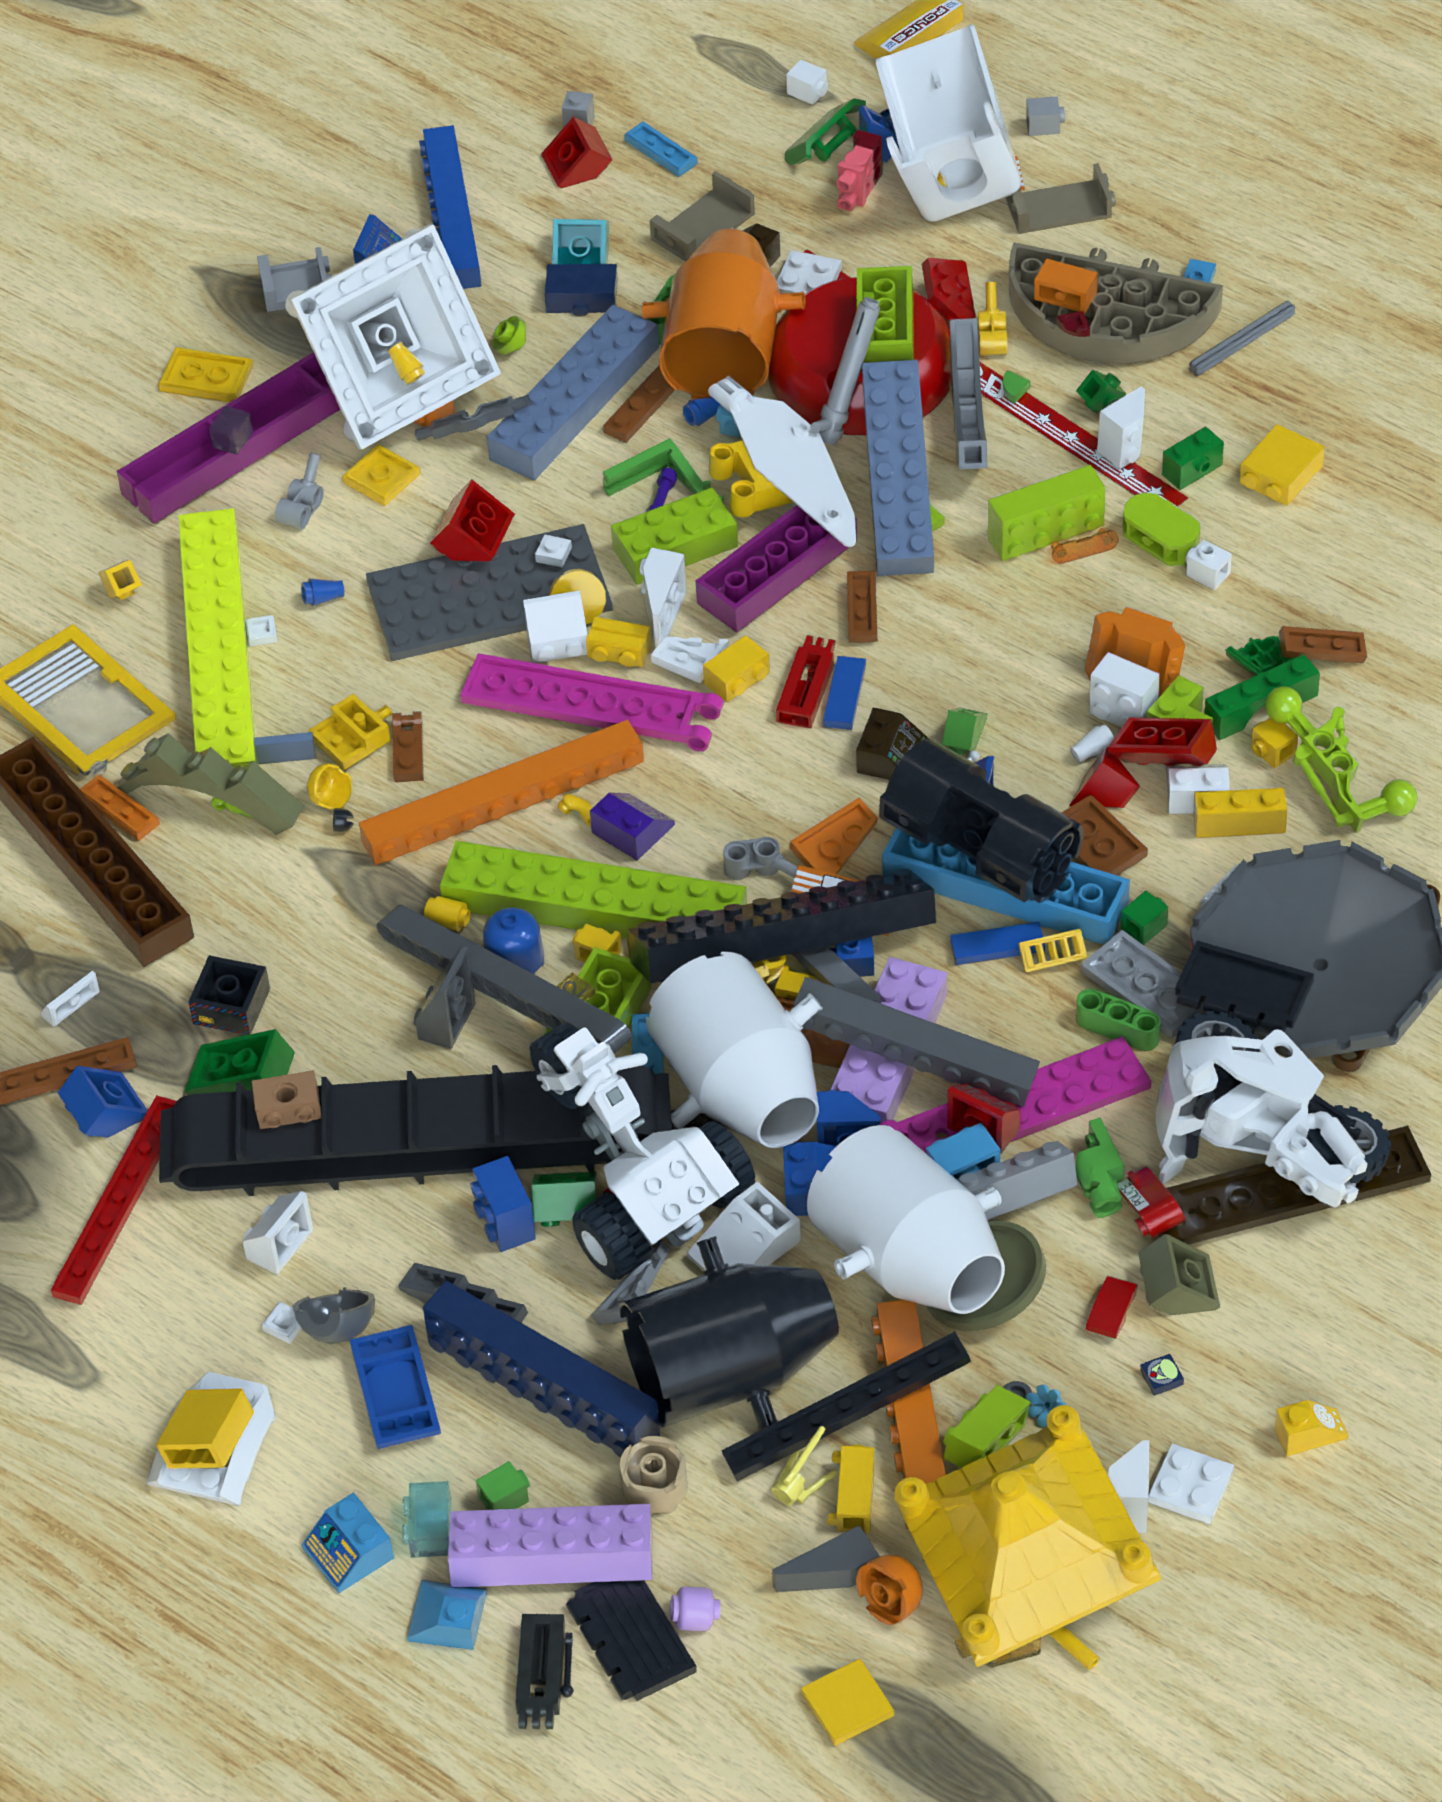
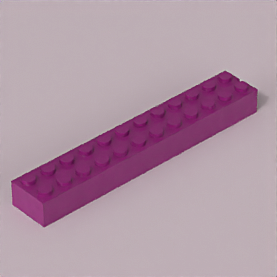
M315 353L309 354L117 470L121 494L132 505L138 506L139 511L154 524L341 410Z

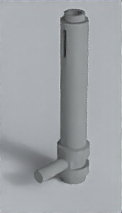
M864 297L863 301L859 302L827 404L823 405L820 414L822 419L811 424V431L813 433H820L824 443L837 444L838 439L842 438L844 432L842 426L847 423L849 417L848 408L880 312L879 302L875 299Z

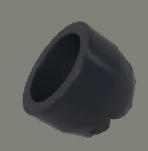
M334 808L333 832H344L352 828L354 823L348 822L347 819L354 818L349 810Z

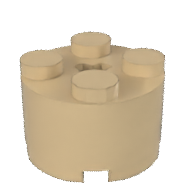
M647 1436L641 1438V1442L632 1447L629 1445L624 1450L620 1459L622 1492L627 1505L650 1504L651 1514H669L674 1512L677 1505L685 1497L688 1488L686 1459L684 1454L677 1448V1445L665 1437Z

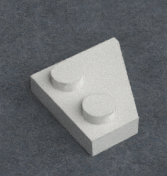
M665 637L651 654V663L701 683L704 680L703 664L729 647V641L727 639H719V643H702V638L690 637L682 639L680 637Z

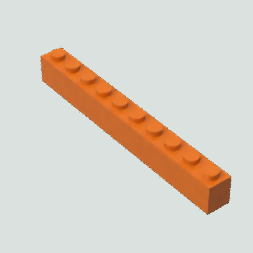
M627 719L359 822L361 841L375 866L391 861L401 855L417 851L422 847L445 840L466 830L474 829L492 820L500 819L518 810L526 809L544 800L552 799L557 795L580 788L601 778H606L619 771L635 767L644 762L643 743Z

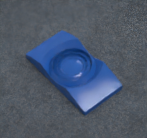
M413 1325L350 1339L356 1370L377 1449L441 1434Z

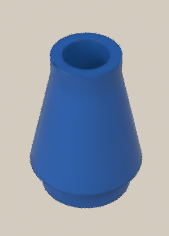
M712 397L689 400L683 406V415L689 425L700 426L716 415L717 409L721 404Z
M309 578L307 582L301 583L303 602L305 605L311 604L313 607L335 598L344 597L343 581Z

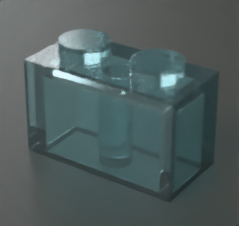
M449 1481L409 1483V1496H403V1515L408 1516V1525L402 1526L403 1545H409L411 1558L448 1556L451 1511Z

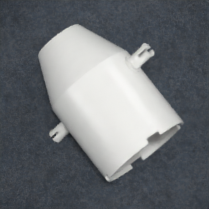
M721 952V956L707 959L703 955L689 961L668 976L658 987L649 1003L652 1006L650 1015L646 1017V1027L650 1036L690 1091L689 1099L671 1113V1121L678 1129H684L696 1116L703 1113L712 1120L769 1148H779L797 1141L812 1128L819 1113L811 1048L801 1030L803 1029L802 1025L819 1010H822L823 1007L809 993L791 1011L785 1010L749 960L737 953Z
M886 1125L862 1129L846 1138L831 1151L829 1155L833 1158L826 1165L823 1172L817 1170L812 1180L807 1198V1211L813 1225L847 1255L837 1259L834 1263L838 1276H841L842 1279H847L849 1276L864 1270L890 1295L896 1298L958 1314L971 1313L981 1308L994 1296L1002 1283L1005 1272L1004 1261L984 1213L992 1208L999 1207L1002 1203L1001 1196L994 1187H990L977 1195L972 1194L903 1133Z

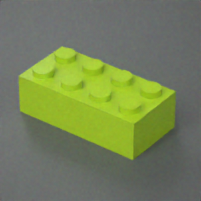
M912 266L857 268V308L859 302L863 301L864 297L877 300L879 302L878 307L880 308L863 363L914 360Z
M1087 465L989 499L988 540L1001 560L1005 561L1104 526L1105 485L1093 467Z
M713 487L611 525L613 550L636 585L643 583L644 578L643 575H640V565L643 558L647 559L651 548L684 554L686 567L738 547L737 523Z
M596 947L593 948L574 981L577 985L575 996L585 989L586 991L578 998L618 1018L628 1028L632 1023V1014L638 1013L652 988L651 983L631 964L630 958ZM574 985L571 986L568 993L572 994ZM547 1028V1030H546V1032H545L544 1034H546V1033H548L549 1031H551V1029Z

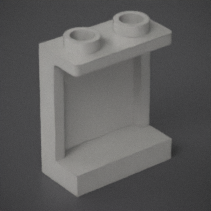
M321 247L315 248V259L270 266L268 254L257 256L267 312L286 309V299L293 291H306L332 277L331 274L326 275V272H330L328 256H322Z

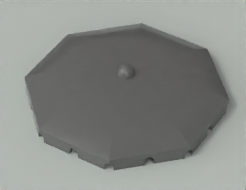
M1341 840L1305 845L1303 846V851L1299 854H1292L1291 848L1253 854V859L1250 862H1246L1243 859L1223 882L1220 895L1214 893L1193 917V924L1190 927L1193 948L1198 940L1314 973V982L1293 1029L1286 1027L1284 1032L1308 1059L1396 1045L1442 988V927L1433 888L1429 889L1427 887V880L1396 864H1393L1391 869L1384 864L1383 857L1354 842H1351V846L1348 847L1342 846ZM1230 1011L1228 1017L1232 1018L1233 1011ZM1261 1019L1257 1026L1249 1025L1253 1029L1252 1033L1256 1034L1259 1040H1263L1272 1032L1262 1028L1263 1020ZM1276 1046L1274 1048L1275 1052L1286 1058L1292 1056L1286 1047Z

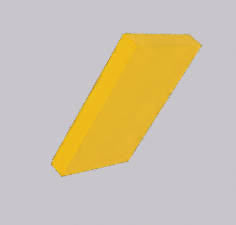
M175 347L158 384L159 391L232 402L240 397L254 366L253 359Z

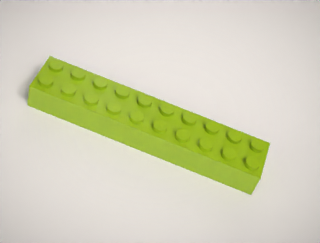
M457 840L455 841L440 884L441 897L465 902L467 909L471 913L491 916L498 910L516 907L532 914L538 924L575 930L582 929L585 924H589L596 928H602L610 934L618 931L621 937L628 938V929L635 928L643 922L659 923L666 921L671 916L688 917L695 915L700 910L716 911L724 909V906L729 904H747L746 886Z

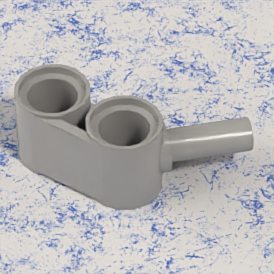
M316 453L309 454L304 479H294L289 486L287 499L282 498L276 506V522L302 530L305 529L310 517L319 508L323 499V487L314 482L321 455Z
M772 837L732 841L726 844L723 850L724 872L730 879H745L749 876L751 870L754 869L763 876L774 875L780 870L795 878L798 867L784 859V855L780 854L778 841Z

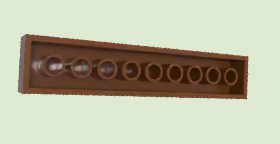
M34 737L0 755V800L143 967L194 938L191 918L187 911Z

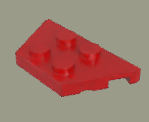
M928 257L921 264L927 300L947 320L976 318L966 262L963 260Z

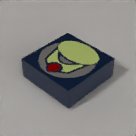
M1171 1354L1140 1364V1371L1154 1396L1184 1385V1378Z

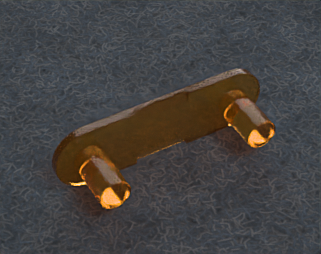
M1100 528L1097 534L1082 539H1075L1061 544L1058 541H1054L1051 544L1053 550L1052 558L1056 563L1063 564L1109 551L1117 546L1119 537L1112 530L1106 531V529Z

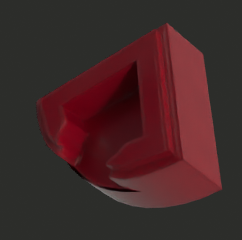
M1083 311L1057 316L1056 323L1065 333L1077 337H1090V327Z

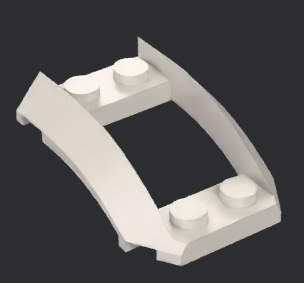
M207 1372L188 1390L242 1388L254 1410L253 1416L233 1451L229 1466L224 1468L168 1469L157 1449L146 1482L147 1485L240 1506L245 1483L249 1480L262 1441L271 1423L275 1422L276 1419L268 1387L261 1383Z

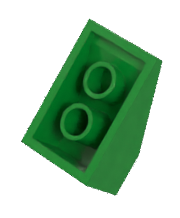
M276 1029L202 1044L184 1092L187 1095L236 1091V1083L240 1082L246 1090H253V1080L288 1075L295 1052Z

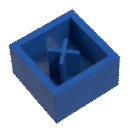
M506 1156L473 1168L474 1182L470 1183L472 1193L476 1199L473 1201V1207L479 1219L484 1218L486 1222L484 1228L490 1243L495 1241L500 1252L536 1240L532 1204L509 1157Z

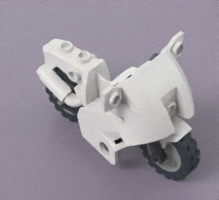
M1205 1011V1014H1200V1012L1192 1014L1191 1019L1187 1017L1183 1021L1182 1026L1180 1025L1156 1104L1157 1133L1162 1148L1166 1153V1156L1159 1165L1161 1171L1158 1179L1163 1185L1182 1171L1187 1158H1197L1200 1136L1215 1146L1267 1155L1265 1164L1269 1167L1273 1166L1280 1176L1294 1181L1306 1195H1313L1319 1201L1335 1208L1340 1205L1342 1199L1347 1203H1351L1356 1199L1359 1191L1355 1187L1356 1183H1359L1360 1180L1365 1182L1372 1180L1373 1175L1378 1176L1381 1173L1391 1147V1140H1388L1390 1136L1388 1130L1383 1129V1123L1378 1119L1374 1120L1372 1114L1366 1111L1362 1113L1357 1111L1358 1108L1352 1106L1343 1108V1105H1335L1333 1107L1317 1096L1315 1092L1321 1084L1324 1075L1283 1031L1274 1030L1266 1038L1259 1040L1258 1036L1252 1033L1253 1029L1248 1024L1244 1025L1241 1023V1019L1235 1016L1234 1018L1228 1017V1014L1224 1012L1214 1014V1011ZM1276 1046L1286 1047L1292 1056L1288 1058L1281 1057L1275 1052L1274 1048ZM1360 1148H1366L1367 1152H1364Z

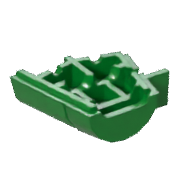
M1278 636L1265 637L1263 640L1260 638L1253 640L1251 637L1244 648L1241 647L1236 650L1229 646L1225 649L1227 657L1254 676L1294 659L1292 657H1282Z

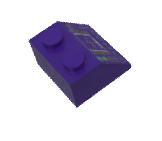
M609 792L590 810L592 834L637 861L675 825L673 819L629 793Z

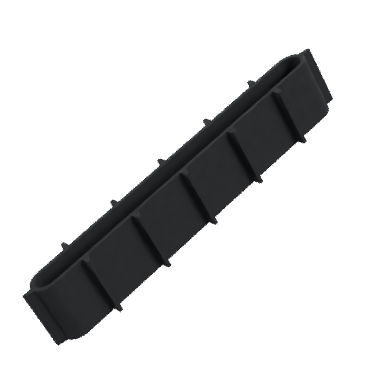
M492 1065V1074L417 1079L412 1071H407V1080L332 1085L327 1077H321V1085L318 1086L321 1119L306 1123L299 1122L282 1125L277 1128L260 1129L255 1112L253 1090H246L241 1082L236 1083V1091L191 1094L181 1097L175 1102L174 1107L161 1110L159 1182H174L176 1186L187 1191L243 1188L248 1196H254L255 1187L329 1183L334 1190H339V1182L401 1177H414L420 1185L424 1184V1176L473 1173V1168L506 1156L509 1157L515 1170L585 1165L590 1172L594 1171V1164L610 1163L612 1160L605 1150L598 1155L594 1153V1150L600 1146V1143L596 1138H590L583 1128L586 1117L595 1112L589 1102L576 1109H569L541 1087L542 1082L538 1081L536 1071L502 1073L497 1065ZM644 1065L616 1072L625 1079L639 1104L641 1114L631 1121V1124L640 1118L645 1120L643 1125L635 1129L639 1141H642L652 1133L672 1130L669 1074H655L653 1070ZM611 1135V1137H612V1139H613V1141H614V1143H615V1145H616L617 1142H616V1140L614 1139V1137ZM621 1147L617 1149L619 1153L623 1151Z

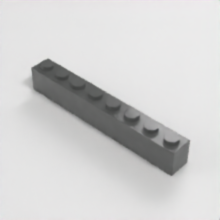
M804 978L793 1008L811 993L823 1009L802 1025L803 1029L821 1033L832 1040H840L854 1045L863 1051L879 1054L890 1061H898L912 1066L918 1071L937 1075L948 1082L968 1084L972 1087L983 1089L989 1095L1022 1107L1025 1106L1040 1061L814 979Z

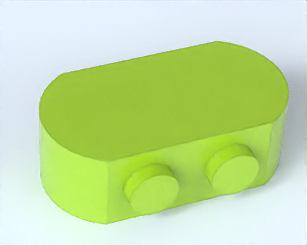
M1156 493L1137 494L1131 497L1124 506L1123 534L1125 538L1166 565L1180 566L1187 564L1185 562L1187 553L1191 548H1196L1200 541V524L1192 515L1186 514Z

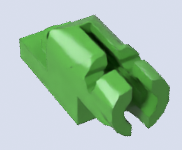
M1100 1117L1089 1121L1088 1134L1085 1135L1088 1149L1077 1154L1075 1168L1076 1176L1085 1197L1091 1199L1089 1204L1097 1218H1104L1116 1213L1123 1206L1118 1182L1124 1178V1164Z

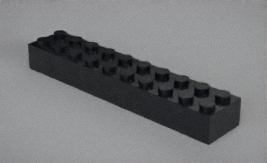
M898 869L890 875H869L865 880L856 882L850 880L837 883V886L827 888L816 886L810 888L808 892L783 893L779 898H758L750 904H729L724 906V909L716 911L700 910L695 915L688 917L671 916L664 922H643L635 928L628 929L630 962L650 983L664 981L678 968L703 955L709 959L721 956V952H733L744 956L749 962H755L936 923L934 889L912 870Z

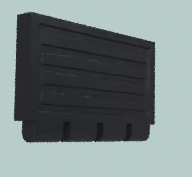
M1197 940L1175 986V995H1178L1176 1003L1197 1010L1201 1003H1204V1012L1214 1011V1014L1224 1012L1229 1016L1230 1011H1233L1232 1018L1235 1016L1241 1019L1242 1023L1257 1026L1261 1019L1263 1020V1029L1285 1032L1286 1027L1292 1029L1314 982V973Z
M645 1580L593 1582L574 1591L575 1598L566 1603V1607L576 1624L581 1625L579 1629L593 1651H596L595 1656L608 1677H611L610 1681L621 1700H627L634 1696L635 1700L639 1701L697 1673L695 1662Z

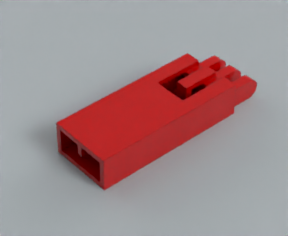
M806 636L803 647H799L776 708V721L778 723L812 729L834 667L833 651L836 643L835 640L829 639L827 646L823 647L824 638L818 637L816 644L812 645L813 636ZM811 666L808 668L807 680H801L805 667Z

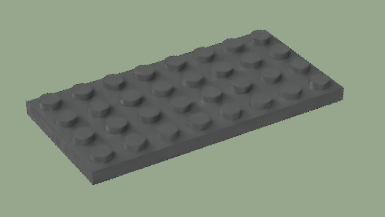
M584 524L502 542L490 562L452 561L447 556H440L366 573L367 584L391 661L526 631L523 600L549 596L551 585L555 579L572 569L589 571L601 581L606 591V603L602 613L613 611L612 601ZM544 535L571 540L572 549L563 568L536 562L535 553Z

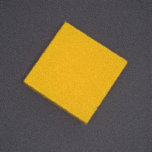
M377 444L342 476V479L346 485L386 506L421 474L419 466Z
M861 1658L801 1687L802 1696L834 1746L894 1717V1709Z

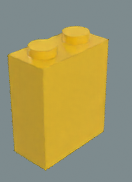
M1276 424L1241 463L1240 484L1288 506L1323 466L1325 446Z
M242 1388L186 1390L156 1443V1447L168 1469L224 1468L253 1416L254 1410Z

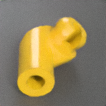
M572 794L564 795L563 800L558 802L560 811L566 815L570 814L572 810L577 811L586 825L591 827L590 810L593 807L589 801Z

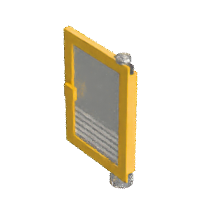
M74 624L4 666L0 663V704L77 774L81 773L85 777L89 774L94 778L98 774L103 775L107 769L106 763L176 720V713Z

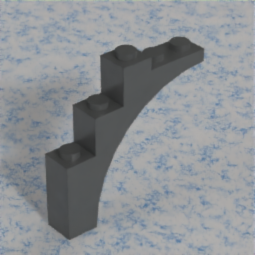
M978 318L949 319L951 388L957 464L959 469L988 468L987 439L984 429L981 396Z

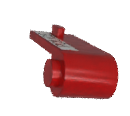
M1147 1166L1136 1173L1129 1171L1127 1173L1129 1177L1118 1182L1120 1194L1138 1216L1134 1222L1143 1237L1149 1235L1154 1239L1186 1220L1173 1195Z

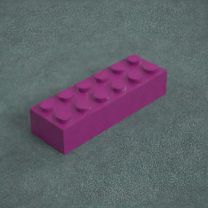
M796 505L695 580L697 604L737 633L849 547L844 546ZM855 518L856 542H857V518Z

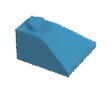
M421 1580L407 1637L408 1641L474 1650L487 1588H451L449 1583Z

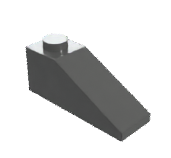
M857 1526L772 1569L773 1588L776 1592L850 1588L856 1585L858 1570L880 1555L861 1527Z

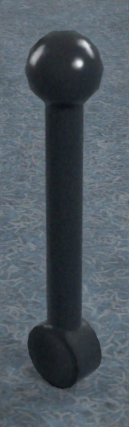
M565 1633L564 1685L561 1687L560 1692L566 1698L571 1697L574 1692L571 1686L573 1633Z

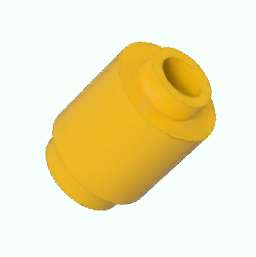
M437 896L436 898L430 897L426 903L424 917L449 930L459 932L463 927H467L470 921L471 911L467 909L465 902Z

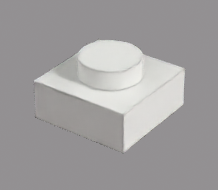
M544 535L535 553L536 562L563 568L572 549L571 540Z

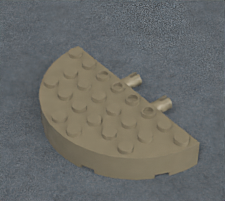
M1013 243L1009 259V296L1017 317L1037 339L1049 347L1074 358L1104 364L1143 362L1167 356L1185 348L1201 337L1212 326L1221 311L1223 285L1157 272L1159 264L1154 259H1152L1149 267L1147 266L1150 258L1143 260L1141 268L1105 261L1107 253L1101 248L1097 256L1095 255L1098 248H1093L1088 258ZM1046 258L1098 272L1097 293L1086 313H1084L1090 327V337L1069 335L1062 331L1056 323L1057 316L1078 311L1034 300V280Z

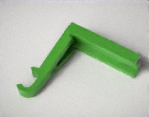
M670 438L603 471V490L608 496L667 467L676 471L677 478L693 494L711 488V481H701ZM719 496L724 503V496Z

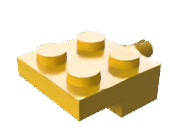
M353 693L330 708V717L308 730V732L313 733L314 742L343 770H346L391 741L389 726L383 720L391 716L392 711L385 704L373 712Z

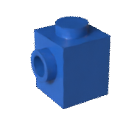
M872 937L835 944L836 948H830L860 977L875 976Z

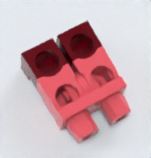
M858 129L853 136V151L848 152L845 155V161H840L837 165L838 207L848 211H853L856 205L864 207L866 198L883 174L881 156L882 136Z

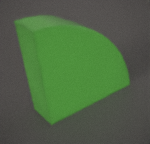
M1007 370L1003 377V389L1007 399L1015 404L1030 388V380Z

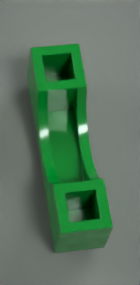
M1303 654L1205 698L1204 714L1213 718L1214 735L1220 741L1244 730L1251 717L1265 706L1267 696L1275 688L1281 686L1293 688L1299 693L1302 703L1317 697L1320 672Z

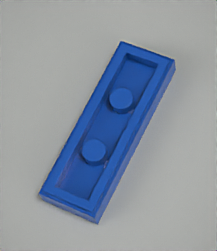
M846 656L837 657L824 714L823 727L853 729L866 669V659Z
M1040 922L950 935V943L955 964L961 965L1020 956L1018 943L1042 938L1043 934ZM1043 943L1042 946H1043V950H1044V952H1045V946H1046V945H1045V943ZM1035 945L1030 946L1031 954L1037 953Z

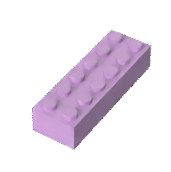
M889 957L875 991L881 996V1004L935 1023L947 997V972ZM850 1044L830 1090L849 1091L880 1115L881 1124L887 1120H894L915 1068L898 1061H890L884 1056L870 1051L860 1050Z
M650 1504L450 1511L448 1563L451 1588L652 1580V1521Z

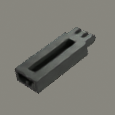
M522 1614L515 1702L516 1711L519 1714V1729H526L527 1717H532V1729H540L541 1717H546V1729H553L554 1715H560V1690L565 1640L564 1614ZM531 1684L546 1685L545 1697L543 1688H535V1697H530Z

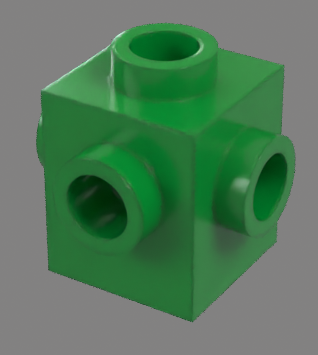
M1093 369L1076 390L1085 400V405L1095 413H1098L1127 394L1119 386L1121 381L1111 373L1105 375Z

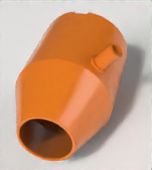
M722 229L710 234L680 266L672 280L670 298H667L666 301L643 302L642 315L644 319L666 317L659 365L665 380L676 391L680 388L690 394L691 399L711 397L708 392L709 387L730 376L753 396L761 385L764 386L768 378L777 314L781 313V310L805 309L806 300L803 291L780 293L759 242L752 235L737 229Z

